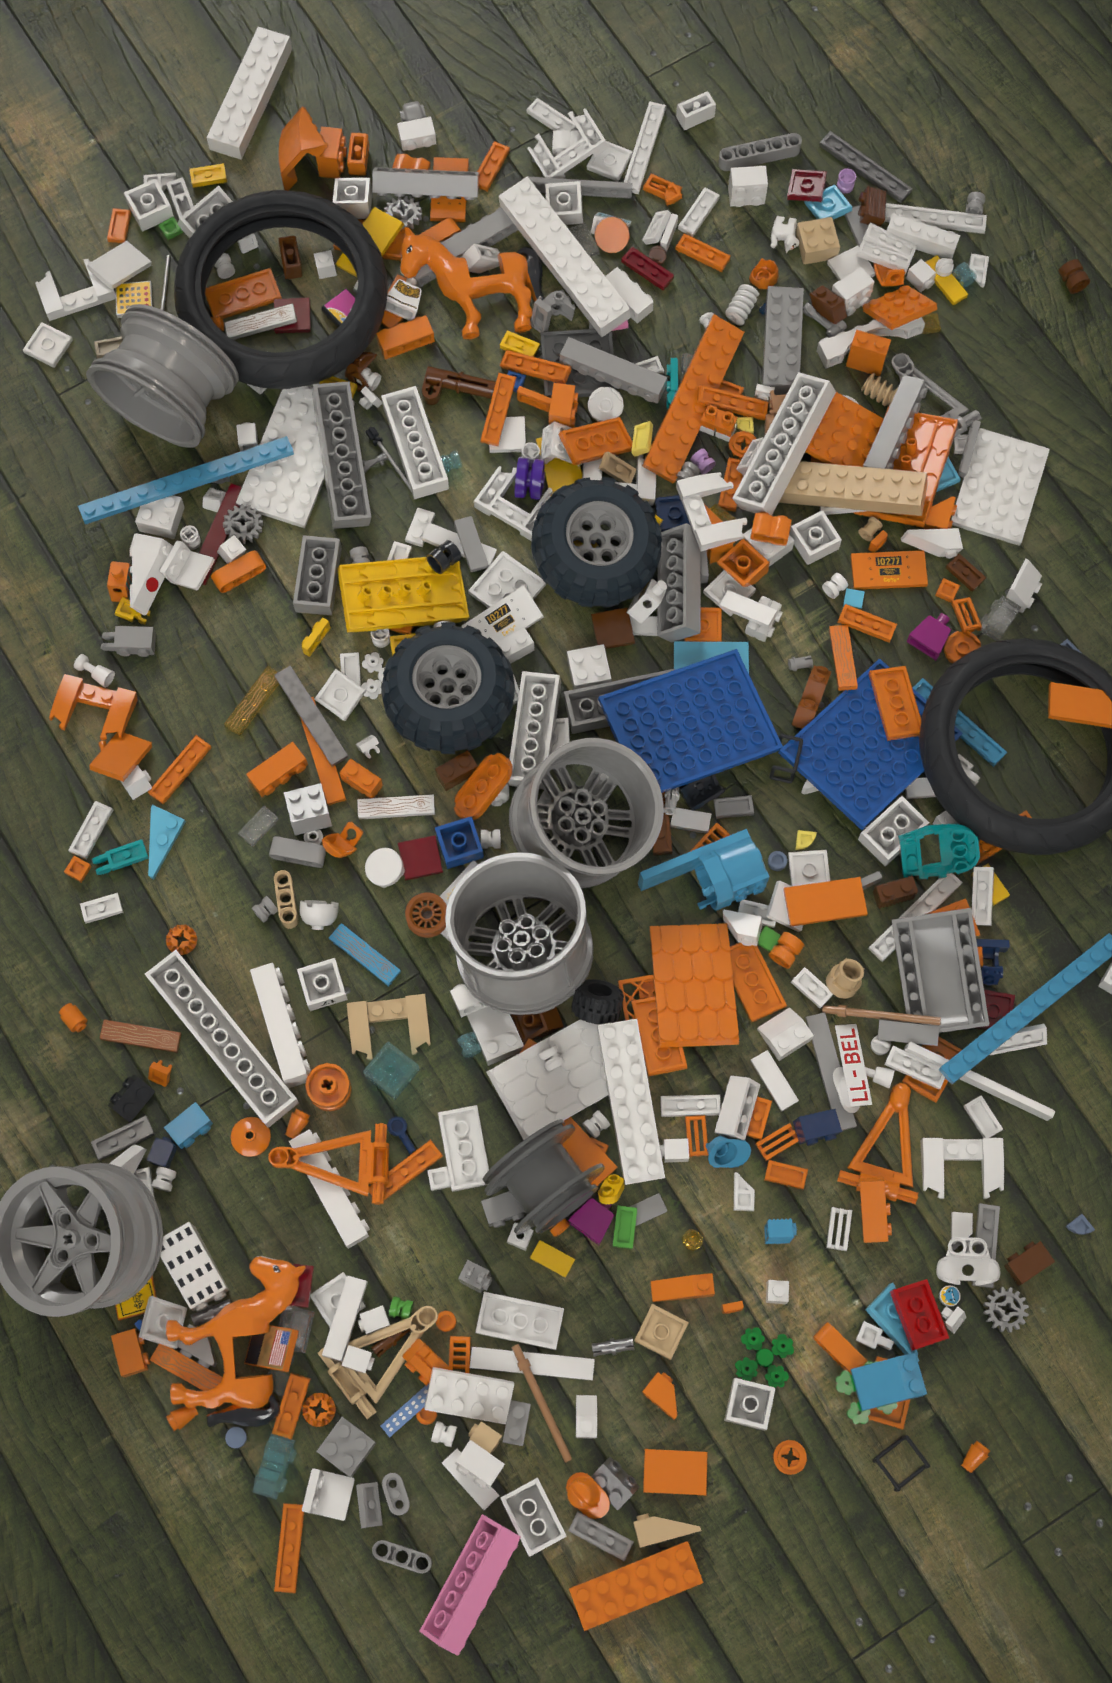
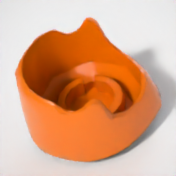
M760 259L749 276L751 283L759 289H768V286H774L779 277L776 263L772 260Z

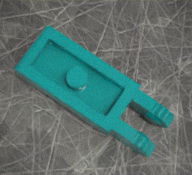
M671 358L670 365H667L666 376H670V381H667L666 392H669L666 400L668 409L678 389L677 358Z
M140 839L106 851L104 854L94 857L92 861L93 864H100L108 860L109 864L96 869V874L102 875L109 873L111 870L115 871L149 859L144 842Z

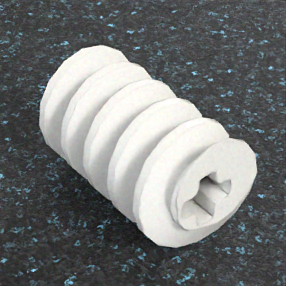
M748 284L739 286L738 291L732 298V302L726 309L725 314L727 318L736 325H744V320L748 318L747 314H750L754 303L757 302L756 297L759 296V292Z

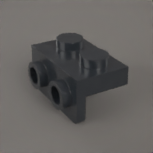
M715 774L678 787L685 804L693 811L702 808L706 803L717 799L725 792L724 788L719 785Z
M135 1075L125 1079L122 1089L111 1096L108 1105L129 1123H131L156 1092Z

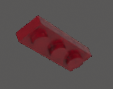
M631 247L621 259V263L663 291L674 279V274L634 247Z

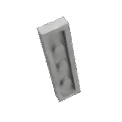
M979 1204L975 1238H981L987 1243L990 1258L996 1260L1000 1206ZM975 1245V1253H982L984 1251L982 1245ZM972 1281V1284H971V1285H972V1286H977V1285H975V1282H976V1281ZM994 1283L980 1285L979 1287L993 1288Z

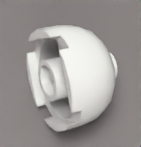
M317 900L300 901V916L306 924L312 925V929L324 930V926L331 925L336 920L339 903L331 902V904H327L326 901Z

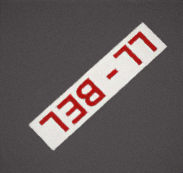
M835 1025L850 1107L872 1105L857 1025Z

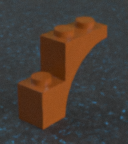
M813 667L794 716L793 726L803 729L815 718L831 675V671L826 667Z

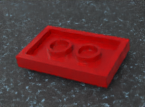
M927 1279L890 1291L912 1351L949 1338Z

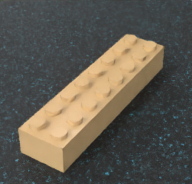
M800 461L779 503L922 516L928 486L927 472Z

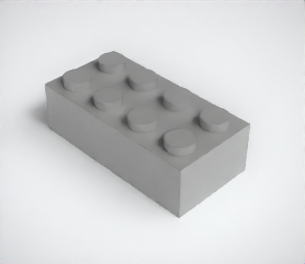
M303 535L293 600L295 612L332 616L338 578L337 568L340 564L342 550L340 539Z

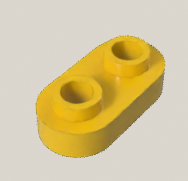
M616 1174L608 1176L598 1191L599 1202L602 1204L617 1202L625 1188L624 1179Z

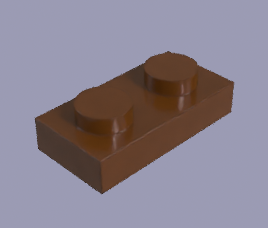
M960 554L946 565V569L971 592L975 591L986 579L980 571Z

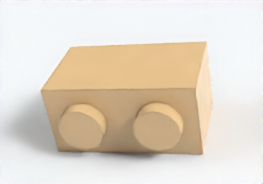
M482 1421L479 1425L475 1423L468 1433L469 1441H473L491 1455L502 1440V1435Z

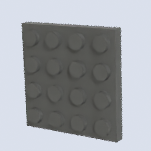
M595 329L541 332L542 359L560 363V353L568 337L614 355L612 331L603 337ZM574 369L571 370L566 382L567 385H575V393H578V397H590L593 391L600 387L614 388L609 383L597 381L594 377L582 375ZM544 380L545 396L552 397L553 384L556 382Z

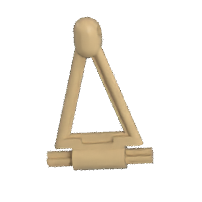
M424 1306L407 1319L348 1343V1345L360 1349L409 1328L412 1330V1333L377 1385L374 1384L367 1373L364 1374L343 1367V1361L322 1356L324 1348L318 1352V1355L329 1368L328 1374L352 1405L356 1404L367 1420L377 1411L365 1395L368 1393L377 1404L405 1362L402 1355L437 1321L438 1313L432 1306Z

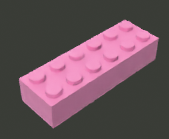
M482 1514L419 1632L440 1647L458 1656L464 1648L472 1629L475 1627L482 1610L485 1608L492 1591L497 1586L503 1570L507 1567L513 1551L517 1548L521 1536Z

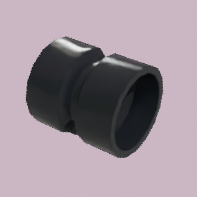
M446 540L438 546V549L430 552L426 559L436 573L442 574L450 568V565L453 566L462 556L458 547L452 541Z

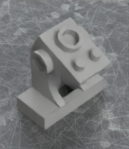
M563 290L552 292L545 299H538L534 302L531 326L540 333L548 332L552 315L558 316L561 314L572 321L576 307L574 304H571L569 296H566Z

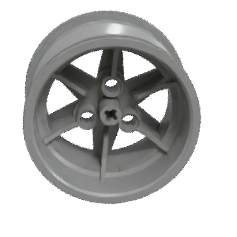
M143 304L131 305L121 318L122 327L120 334L123 340L118 349L112 350L102 358L95 359L86 373L88 382L103 401L132 424L174 445L187 448L196 447L205 435L206 407L211 400L220 399L233 391L239 380L237 369L229 357L213 341L190 324L152 306Z
M90 1163L75 1167L56 1166L38 1169L16 1181L0 1201V1283L12 1299L31 1312L44 1316L59 1317L76 1314L89 1308H105L120 1304L136 1295L147 1284L157 1267L163 1244L162 1220L157 1203L146 1185L137 1176L122 1167L107 1163ZM69 1185H79L89 1190L79 1209H73L66 1188ZM102 1209L109 1223L110 1234L105 1230L95 1228L98 1215ZM46 1211H48L53 1225L43 1226ZM43 1247L51 1248L47 1258ZM110 1252L107 1267L101 1277L94 1260V1253ZM73 1266L82 1292L70 1290L60 1282L61 1276L67 1267Z

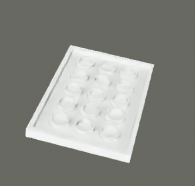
M980 428L968 473L963 479L958 495L956 512L951 518V521H953L952 525L1020 546L1050 449Z

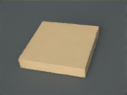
M652 1304L634 1342L671 1360L689 1322Z

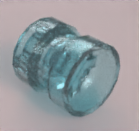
M966 262L958 265L952 272L953 276L960 280L959 283L963 288L971 285L977 278L974 271H970V267Z
M456 450L450 452V455L440 456L446 473L450 472L453 468L459 469L462 467L460 456Z
M474 1032L464 1034L456 1039L458 1045L463 1049L462 1055L464 1058L475 1056L482 1051L480 1045L476 1044Z

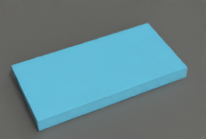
M674 641V669L677 670L737 649L749 673V643Z

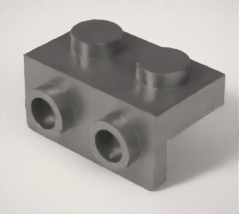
M611 1457L591 1476L606 1492L610 1503L617 1511L639 1488L636 1480L622 1469L620 1463Z

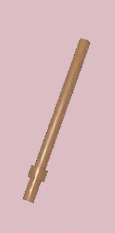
M823 1005L822 1013L837 1014L838 1017L856 1016L941 1025V1017L848 1008L845 1005H839L838 1007Z
M519 1344L511 1347L518 1361L517 1366L520 1371H523L564 1462L572 1460L530 1369L531 1364L528 1358H525Z

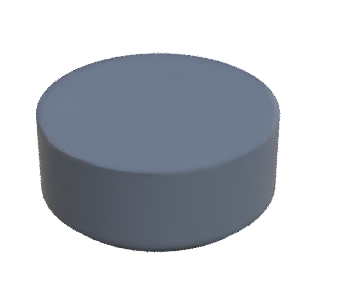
M775 851L769 855L768 866L770 869L781 871L786 867L787 857L783 852Z
M240 1427L230 1428L225 1436L226 1443L232 1448L244 1446L247 1441L245 1430Z

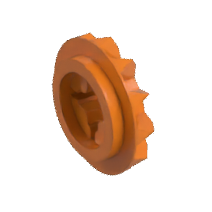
M746 431L737 432L732 435L729 441V450H731L733 456L736 455L741 459L752 440H755L756 437ZM743 440H745V445L748 447H745L743 450H741L740 445L742 444Z
M186 924L171 928L168 935H166L168 949L171 952L177 950L180 955L190 953L197 944L195 931ZM184 934V938L188 941H182L179 946V941L175 938L181 937Z
M314 1393L303 1404V1416L306 1422L312 1426H325L335 1416V1403L327 1394ZM321 1400L322 1408L327 1413H320L316 1419V1412L310 1408L317 1407Z
M786 1440L781 1442L773 1454L774 1464L779 1471L787 1475L799 1473L806 1465V1451L796 1441ZM790 1448H792V1455L795 1458H799V1460H792L788 1467L787 1459L781 1457V1455H787Z

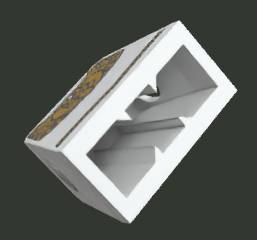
M407 278L406 282L401 279L397 280L387 294L385 310L406 320H413L418 310L421 289L416 287L417 281L414 278Z
M651 579L641 592L634 596L627 613L642 624L660 605L665 595L667 584L662 580L656 582L654 579Z

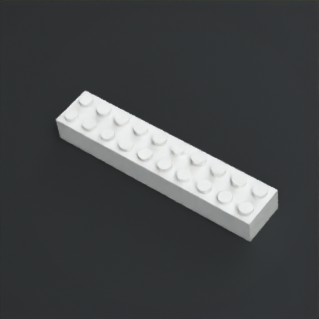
M525 177L498 196L501 208L601 337L631 318L629 306L528 177Z
M177 950L173 951L145 973L149 981L267 1128L299 1104L297 1098Z

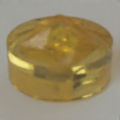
M690 1229L682 1236V1242L687 1249L696 1251L703 1244V1238L698 1231Z

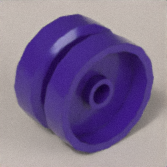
M518 458L515 479L516 498H525L528 487H530L531 499H541L545 482V460L535 459L532 463V470H530L529 459Z

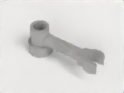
M806 303L803 306V313L817 320L828 329L826 334L829 338L836 336L847 328L843 320L835 325L816 312L811 304Z

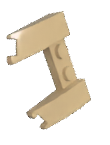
M425 994L405 996V998L375 1002L359 1001L347 1003L353 1055L356 1054L357 1050L368 1054L367 1060H373L369 1023L408 1019L412 1055L418 1053L416 1048L426 1042L428 1046L431 1045Z

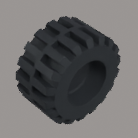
M587 979L581 986L575 989L571 1007L572 1012L576 1017L588 1023L597 1025L614 1023L620 1018L624 994L618 986L610 982Z

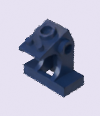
M976 939L977 947L983 948V959H992V967L985 965L981 967L983 984L998 985L999 979L1003 978V966H999L998 956L999 952H1006L1010 948L1009 940Z

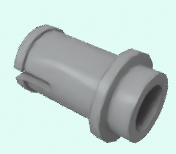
M811 655L800 658L791 657V659H788V667L793 671L813 667Z

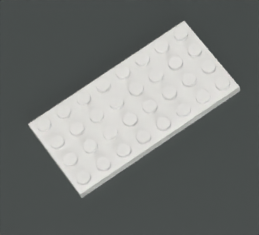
M309 386L282 389L260 443L262 445L287 436L294 455L249 469L236 501L238 506L243 504L244 508H247L248 505H251V510L256 508L258 514L305 528L325 480L312 399L313 388Z

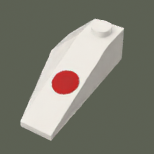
M136 533L130 547V556L132 557V566L130 567V573H132L130 607L145 616L165 578L159 571L171 552L173 545L162 538Z

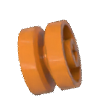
M325 1063L318 1065L307 1076L305 1085L307 1094L313 1104L319 1109L330 1112L339 1110L350 1099L352 1088L349 1077L336 1064ZM331 1085V1089L327 1090L326 1087Z

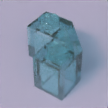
M271 1433L265 1446L262 1464L255 1477L253 1493L277 1500L279 1493L284 1492L287 1484L285 1477L290 1462L293 1463L297 1450H294L295 1440Z

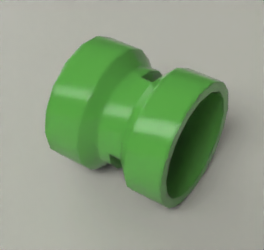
M394 1296L388 1316L394 1318L398 1316L402 1320L409 1318L414 1301H402L399 1297Z

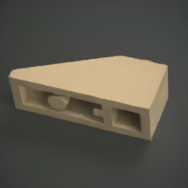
M648 1513L636 1516L637 1521L633 1522L640 1548L701 1531L700 1526L655 1516L649 1517Z

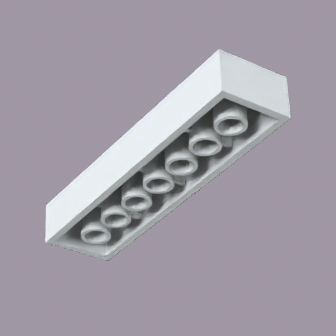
M261 27L257 28L207 135L210 150L242 160L292 51L290 36Z
M798 372L732 498L740 509L752 513L767 512L772 516L836 393L830 381Z
M637 1019L598 1025L597 1032L624 1185L665 1178Z

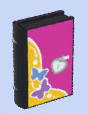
M345 288L324 304L321 310L338 328L351 311L356 297Z

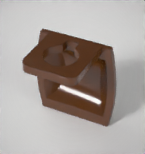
M363 352L345 370V378H348L350 382L356 383L355 378L361 381L362 386L357 384L356 390L358 392L365 386L369 388V385L360 373L376 358L377 354Z

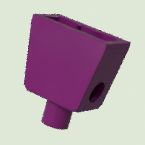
M943 613L937 619L928 616L909 634L907 642L936 661L951 631L946 626L950 618Z
M590 1198L570 1217L568 1222L599 1246L614 1218V1214L609 1211L612 1204H602Z

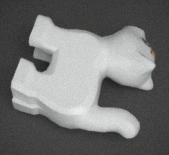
M777 216L771 232L772 243L770 246L775 248L777 240H785V251L787 253L789 250L799 246V240L795 237L797 219L789 218L788 224H783L782 222L785 218Z

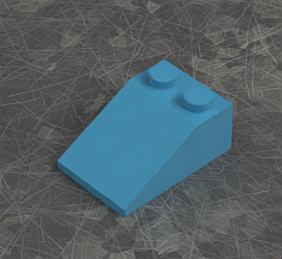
M916 1353L894 1357L850 1370L862 1411L919 1398L927 1394Z

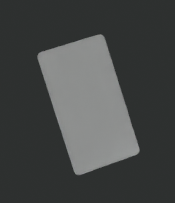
M660 1194L630 1206L637 1208L635 1226L667 1212Z

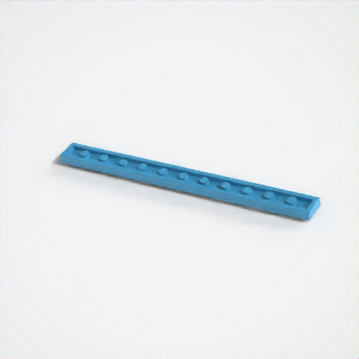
M286 436L79 505L78 508L84 524H88L294 455V451Z
M1109 933L941 1066L939 1071L950 1084H954L1112 957V935Z

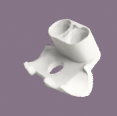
M955 1237L949 1241L946 1257L938 1261L936 1273L937 1277L944 1282L960 1285V1281H976L975 1285L980 1286L998 1281L1000 1278V1267L997 1261L990 1258L987 1243L983 1239ZM955 1244H961L963 1250L956 1253L952 1250V1247ZM980 1244L984 1247V1251L982 1253H975L972 1250L973 1247ZM965 1265H971L974 1268V1273L971 1276H965L962 1273V1268Z

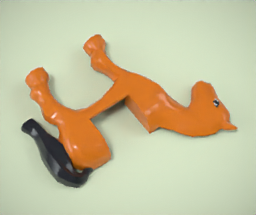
M404 228L406 237L402 243L401 274L407 278H413L421 267L426 264L429 265L436 275L438 285L444 296L458 302L465 311L467 320L466 325L462 329L463 339H474L480 335L478 324L481 320V313L476 309L472 299L494 293H510L515 297L519 310L518 318L514 322L515 332L524 333L531 330L530 319L533 312L530 307L531 295L534 302L538 299H545L542 293V260L533 248L523 247L517 252L498 253L501 274L470 278L465 258L455 257L444 245L431 237L415 235L410 228Z
M257 1256L251 1261L249 1268L251 1273L264 1285V1291L252 1298L239 1299L227 1304L213 1319L199 1327L187 1328L183 1327L176 1320L167 1321L166 1335L169 1342L181 1340L185 1345H192L203 1338L213 1336L218 1343L224 1365V1375L221 1383L211 1390L195 1391L187 1389L182 1383H172L170 1397L173 1405L185 1404L190 1409L196 1406L216 1409L223 1403H232L233 1405L206 1416L209 1427H214L223 1422L258 1427L267 1425L275 1420L280 1413V1406L273 1394L272 1374L236 1377L233 1337L268 1333L270 1330L269 1323L292 1303L298 1291V1278L303 1274L306 1266L294 1267L291 1263L284 1260ZM270 1402V1406L265 1408L264 1406Z

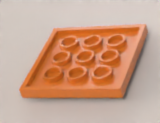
M836 392L805 452L826 464L863 467L884 419Z

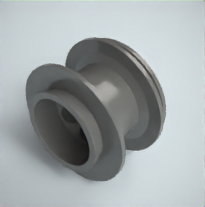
M562 1119L546 1125L526 1138L492 1166L482 1179L485 1184H488L484 1190L488 1196L507 1187L526 1212L527 1216L514 1229L516 1235H520L535 1226L537 1227L535 1229L537 1234L547 1231L579 1208L598 1190V1186L591 1183L605 1169L604 1165L600 1163L582 1172L563 1146L575 1131V1127L573 1124L564 1126L565 1122Z

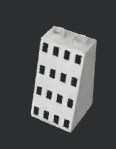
M188 1222L163 1236L160 1257L190 1310L202 1311L208 1307L207 1303L214 1299L219 1301L226 1296V1292L229 1289L194 1225Z

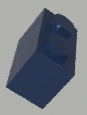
M836 1109L801 1116L793 1121L799 1144L807 1143V1146L819 1143L818 1140L825 1139L826 1142L837 1139V1135L842 1132Z

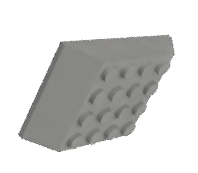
M971 908L893 919V935L906 1014L941 1017L939 1033L989 1026Z

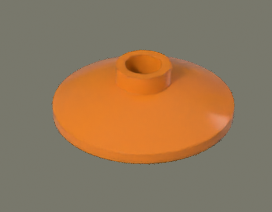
M247 1117L240 1120L231 1132L233 1148L239 1154L246 1157H254L263 1153L271 1140L270 1129L266 1127L261 1119L256 1117ZM249 1132L253 1133V1137L251 1139L246 1138V1135Z

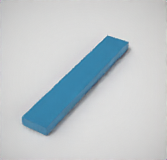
M922 678L913 689L927 700L933 686ZM958 709L955 727L963 733L960 738L994 767L1007 754V751Z

